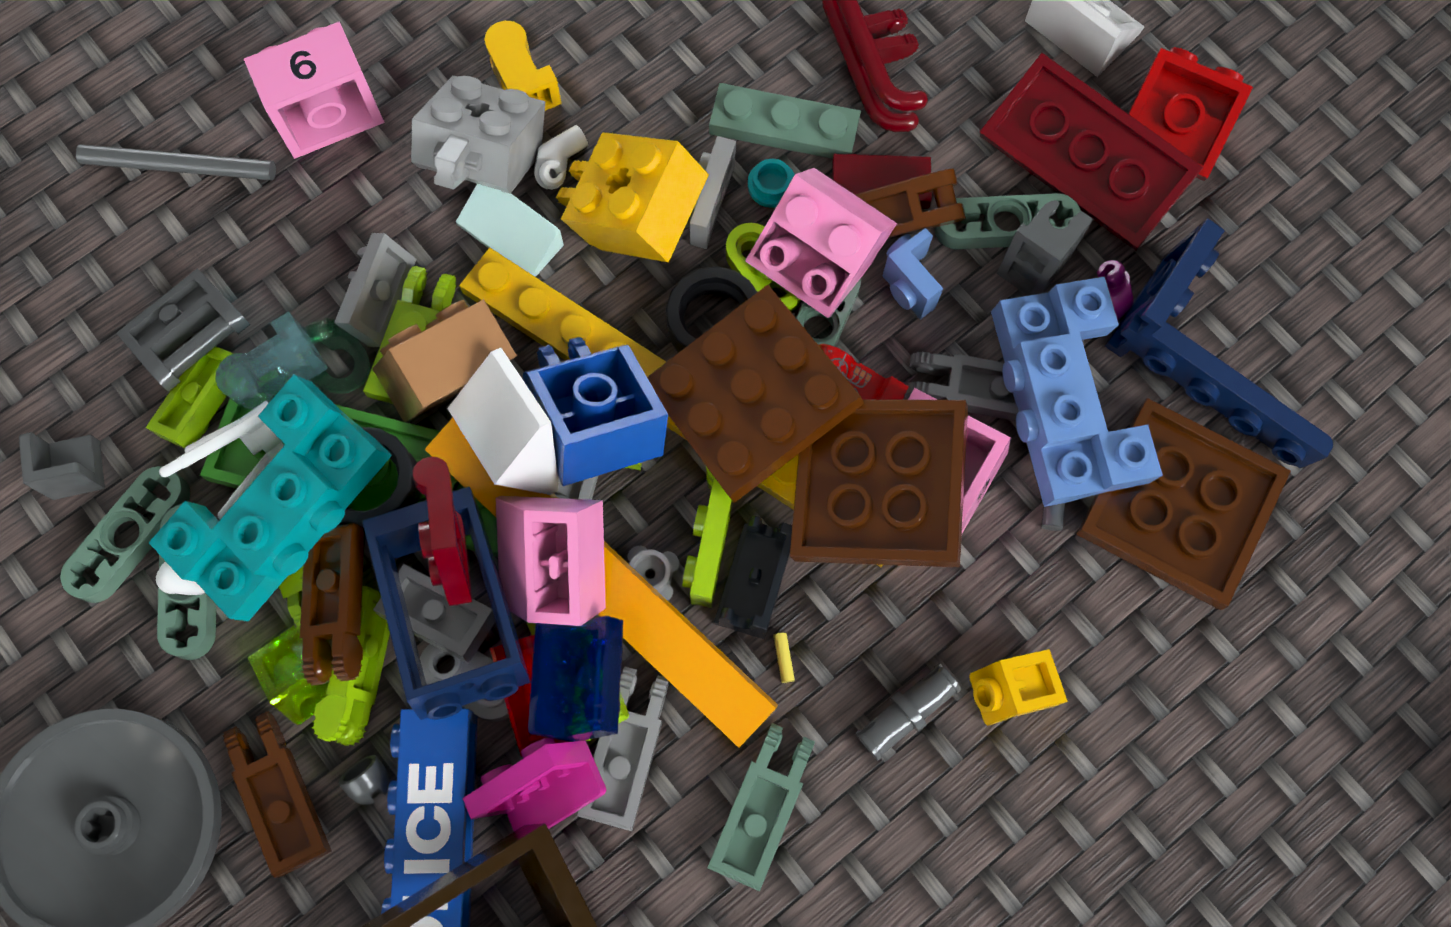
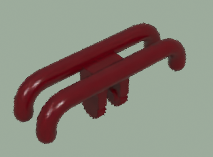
M822 0L826 17L864 109L872 122L882 129L892 132L914 130L919 124V118L912 111L923 109L928 103V96L922 90L902 91L896 88L884 65L899 59L908 58L914 52H917L916 50L919 48L914 34L911 35L909 33L902 36L886 37L889 34L898 33L906 27L908 18L903 9H894L864 16L857 0ZM884 103H885L886 105H888L890 108H893V109H896V110H900V111H910V112H903V113H895V112H892V111H890L889 109L886 108V106L884 105Z

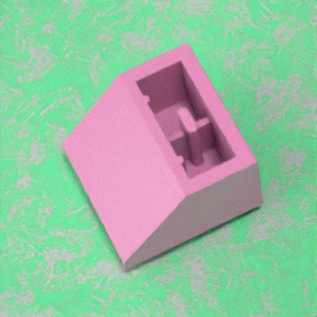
M811 168L795 174L745 261L829 318L871 266L897 223L817 169Z
M516 496L496 497L498 568L510 612L529 623L581 626L606 609L603 500Z

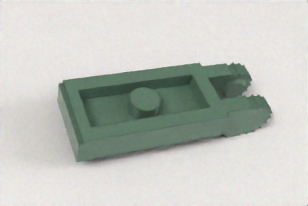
M774 723L770 726L756 763L751 761L707 867L757 891L761 890L803 786L800 779L815 744V741L803 737L802 742L797 744L792 756L793 763L788 776L767 768L773 753L777 752L783 737V727Z

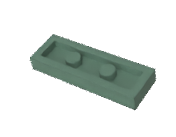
M719 83L709 123V134L833 159L834 154H852L861 110Z

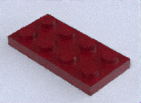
M1043 53L1038 56L980 130L981 138L1056 193L1068 195L1077 202L1082 212L1135 251L1143 244L1203 168Z

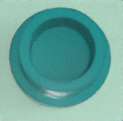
M779 159L763 160L751 170L748 176V192L751 198L759 205L776 208L795 174L785 162Z

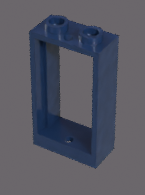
M470 486L454 491L453 502L455 510L461 515L465 536L471 534L506 659L429 685L426 684L395 563L396 558L421 551L418 524L429 521L427 500L362 521L406 700L420 720L425 718L434 720L448 718L457 714L463 705L484 698L486 700L503 699L514 694L519 686L531 683L481 511Z

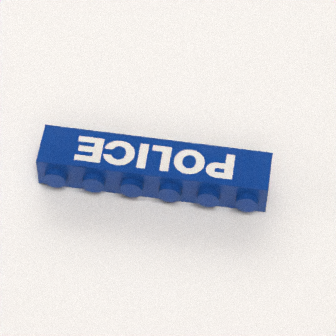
M401 709L400 724H394L392 727L390 748L392 757L398 758L397 780H392L389 784L387 806L389 815H395L394 838L387 840L384 852L386 874H392L391 898H385L383 901L381 914L473 857L474 819L470 818L463 801L465 796L475 791L478 716L470 709H461L453 716L438 720L429 718L420 720L413 709ZM471 888L410 927H470Z

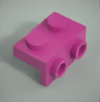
M545 738L524 748L521 751L523 759L516 764L504 765L481 777L483 785L465 796L463 801L471 819L507 813L514 831L524 825L546 823L548 829L603 796L606 793V786L586 740L555 743L553 738Z

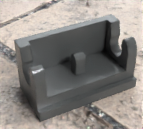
M1054 200L1046 203L1028 226L1022 223L1018 228L996 274L1027 296L1044 293L1070 260L1093 220L1091 217L1080 211L1069 220L1067 227L1058 229L1051 225L1049 217L1054 215L1059 202Z

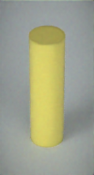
M787 633L774 634L781 682H793L795 678Z

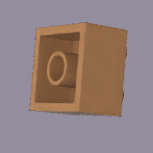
M484 299L470 307L466 305L464 300L458 301L435 315L437 319L426 325L427 329L421 332L418 325L415 324L388 340L390 344L380 350L383 357L373 367V371L404 422H408L460 393L491 351L502 348L510 361L517 356Z

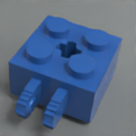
M583 338L569 339L568 355L570 359L560 362L552 346L547 345L538 348L537 355L540 368L523 372V381L551 421L557 473L562 486L663 456L668 413L629 345H620L591 353Z

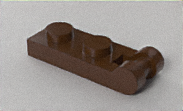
M953 168L855 194L858 198L897 223L887 240L919 232L925 228L930 229L966 219L963 203H957L953 186L957 185L958 182ZM934 192L937 209L923 212L919 195Z

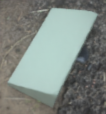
M481 184L476 185L456 220L459 227L487 248L490 247L535 277L564 246L560 230L512 194Z

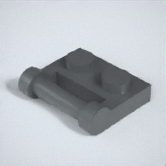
M197 268L116 334L158 383L169 392L181 382L178 377L231 333L235 331L239 335L250 324ZM203 326H206V327H205L204 329H202L199 333H197L194 337H192L188 342H186L183 346H181L178 350H176L182 343H184L187 339H189L193 334H195V333H196L198 330H200Z

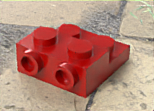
M1172 47L1168 51L1161 48L1128 114L1203 168L1196 178L1205 181L1208 179L1253 86L1243 83L1244 77L1232 69L1216 67L1213 70L1197 63L1198 57L1187 50Z

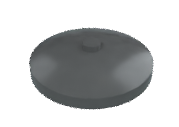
M99 709L75 714L58 721L34 736L15 754L0 775V906L8 916L21 927H158L172 917L185 905L205 878L213 861L220 837L222 821L220 791L212 767L202 750L188 735L171 723L158 717L125 709Z

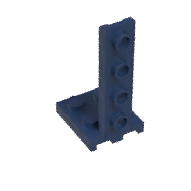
M1207 218L1163 256L1134 300L1132 307L1126 312L1105 344V347L1119 357L1124 356L1131 350L1143 359V363L1151 371L1159 375L1168 376L1184 387L1191 399L1202 405L1211 406L1227 417L1234 429L1245 435L1254 436L1270 447L1272 454L1283 463L1303 468L1325 459L1333 448V441L1328 434L1166 322L1169 316L1175 318L1191 300L1194 292L1188 287L1194 277L1201 278L1219 256V252L1214 247L1225 230Z

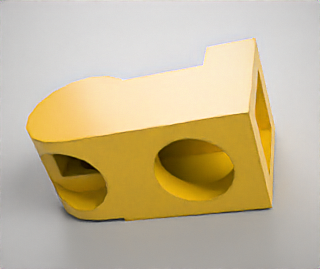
M506 20L490 26L484 40L490 56L492 70L503 90H520L529 97L546 101L545 111L561 105L557 78L550 65L538 70L536 69L531 59L527 36L523 27L514 21Z

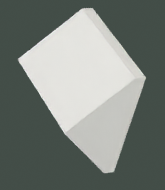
M1032 0L1025 22L1096 77L1144 29L1142 24L1110 0Z
M502 348L491 351L447 409L495 485L551 495L560 490L551 421Z

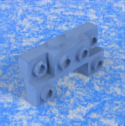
M1105 277L1056 284L1048 293L1000 300L991 311L1005 362L1002 370L1003 380L1006 389L1011 393L1013 392L1019 410L1016 415L1017 432L1020 439L1027 443L1044 507L1067 503L1109 491L1149 484L1163 476L1148 425L1108 432L1082 342L1085 339L1107 336L1119 325Z

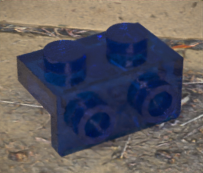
M602 616L591 619L581 626L536 623L528 731L530 734L568 742L618 734L621 660L623 656V620Z

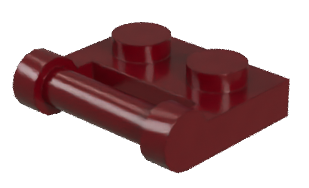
M427 457L417 462L413 468V478L416 487L425 495L428 505L429 521L418 524L423 558H428L432 585H443L449 606L471 603L472 596L465 529L461 515L455 510L450 472L447 463L443 459Z

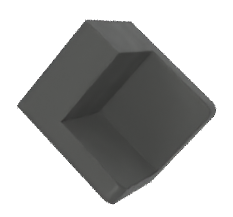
M32 432L19 435L23 484L52 500L105 489L100 441L94 436L86 435L47 443Z

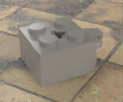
M452 75L412 118L411 162L416 167L437 172L434 176V184L454 190L464 180L511 194L536 161L537 150L542 145L546 101L529 97L520 90H503L485 85L480 80L471 76L457 77Z

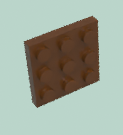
M769 285L762 288L647 377L669 417L734 503L864 404L858 392Z
M1146 398L1141 404L1130 428L1148 425L1163 476L1149 484L1096 494L1076 535L1203 602L1223 610L1229 606L1291 471Z
M863 400L864 404L799 453L790 557L795 562L960 567L968 419L966 400Z

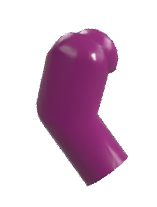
M1109 260L1099 266L1097 277H1105L1117 321H1119L1132 307L1134 298L1130 276L1125 270L1124 265L1119 261Z

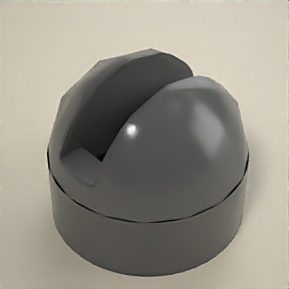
M369 755L352 765L341 776L338 783L354 802L363 805L373 804L375 802L370 795L377 789L384 795L387 793L389 774L376 755Z

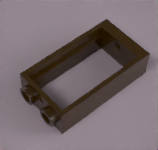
M546 823L522 826L362 927H410L515 859H517L551 927H597Z

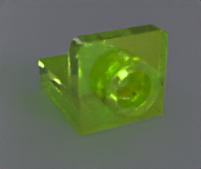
M293 625L249 656L248 660L268 701L294 724L300 725L314 716L316 704L328 695L326 692L329 681H326V684L311 685V683H307V680L304 679V673H302L303 639H300V631Z

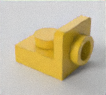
M1050 649L999 660L969 675L974 700L987 726L1012 717L1052 708L1068 702Z

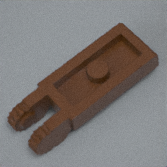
M354 523L339 525L325 533L308 552V559L303 565L300 639H303L302 673H304V679L307 680V683H311V685L326 684V681H330L329 678L332 676V670H334V675L340 681L356 680V677H359V673L362 672L363 648L357 636H360L365 530L364 527ZM328 640H332V649L328 643Z
M267 711L256 716L255 719L258 733L268 753L267 756L254 762L248 740L237 726L223 732V740L235 769L232 772V776L271 875H273V878H280L332 852L291 749L286 748V741L272 713Z

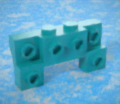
M295 374L258 415L285 445L219 521L206 506L184 501L149 542L182 580L196 582L229 619L249 621L287 576L295 573L305 564L308 559V552L319 539L339 525L344 518L345 509L392 456L373 436L341 411L313 382Z

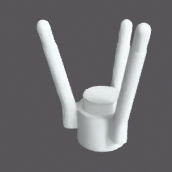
M265 400L240 419L186 446L185 454L160 468V476L168 477L238 438L241 439L253 455L263 449L266 454L218 512V518L221 520L284 446L282 441L258 417L269 403Z

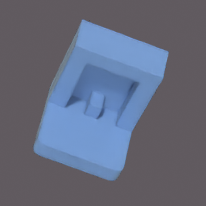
M926 228L914 237L906 234L891 245L886 253L888 257L882 275L889 283L891 293L897 303L906 310L911 309L920 320L936 308L943 290L942 286L919 262L926 256L933 237Z

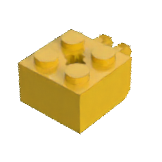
M602 132L589 161L581 162L575 160L569 169L571 176L579 181L576 188L561 187L556 198L559 203L566 206L561 220L588 244L602 251L669 263L709 174L678 141Z

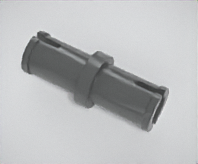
M938 663L932 671L907 692L902 694L898 691L890 698L892 704L855 734L869 753L878 761L884 753L914 729L919 732L927 725L925 719L962 689L950 672Z

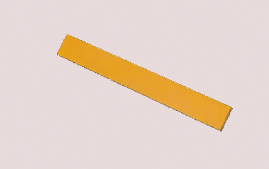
M453 417L424 449L432 457L443 459L447 463L450 474L464 488L470 486L474 497L495 517L496 497L558 498L554 493L548 495L495 485ZM604 541L606 609L598 615L740 748L777 708L778 704Z

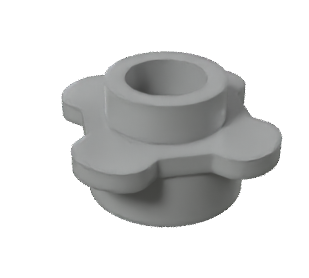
M644 546L633 547L628 553L629 565L666 600H670L673 595V589L670 586L672 575L679 568L678 557L670 551L662 554L656 550H647ZM653 570L655 577L652 579L646 578V571Z

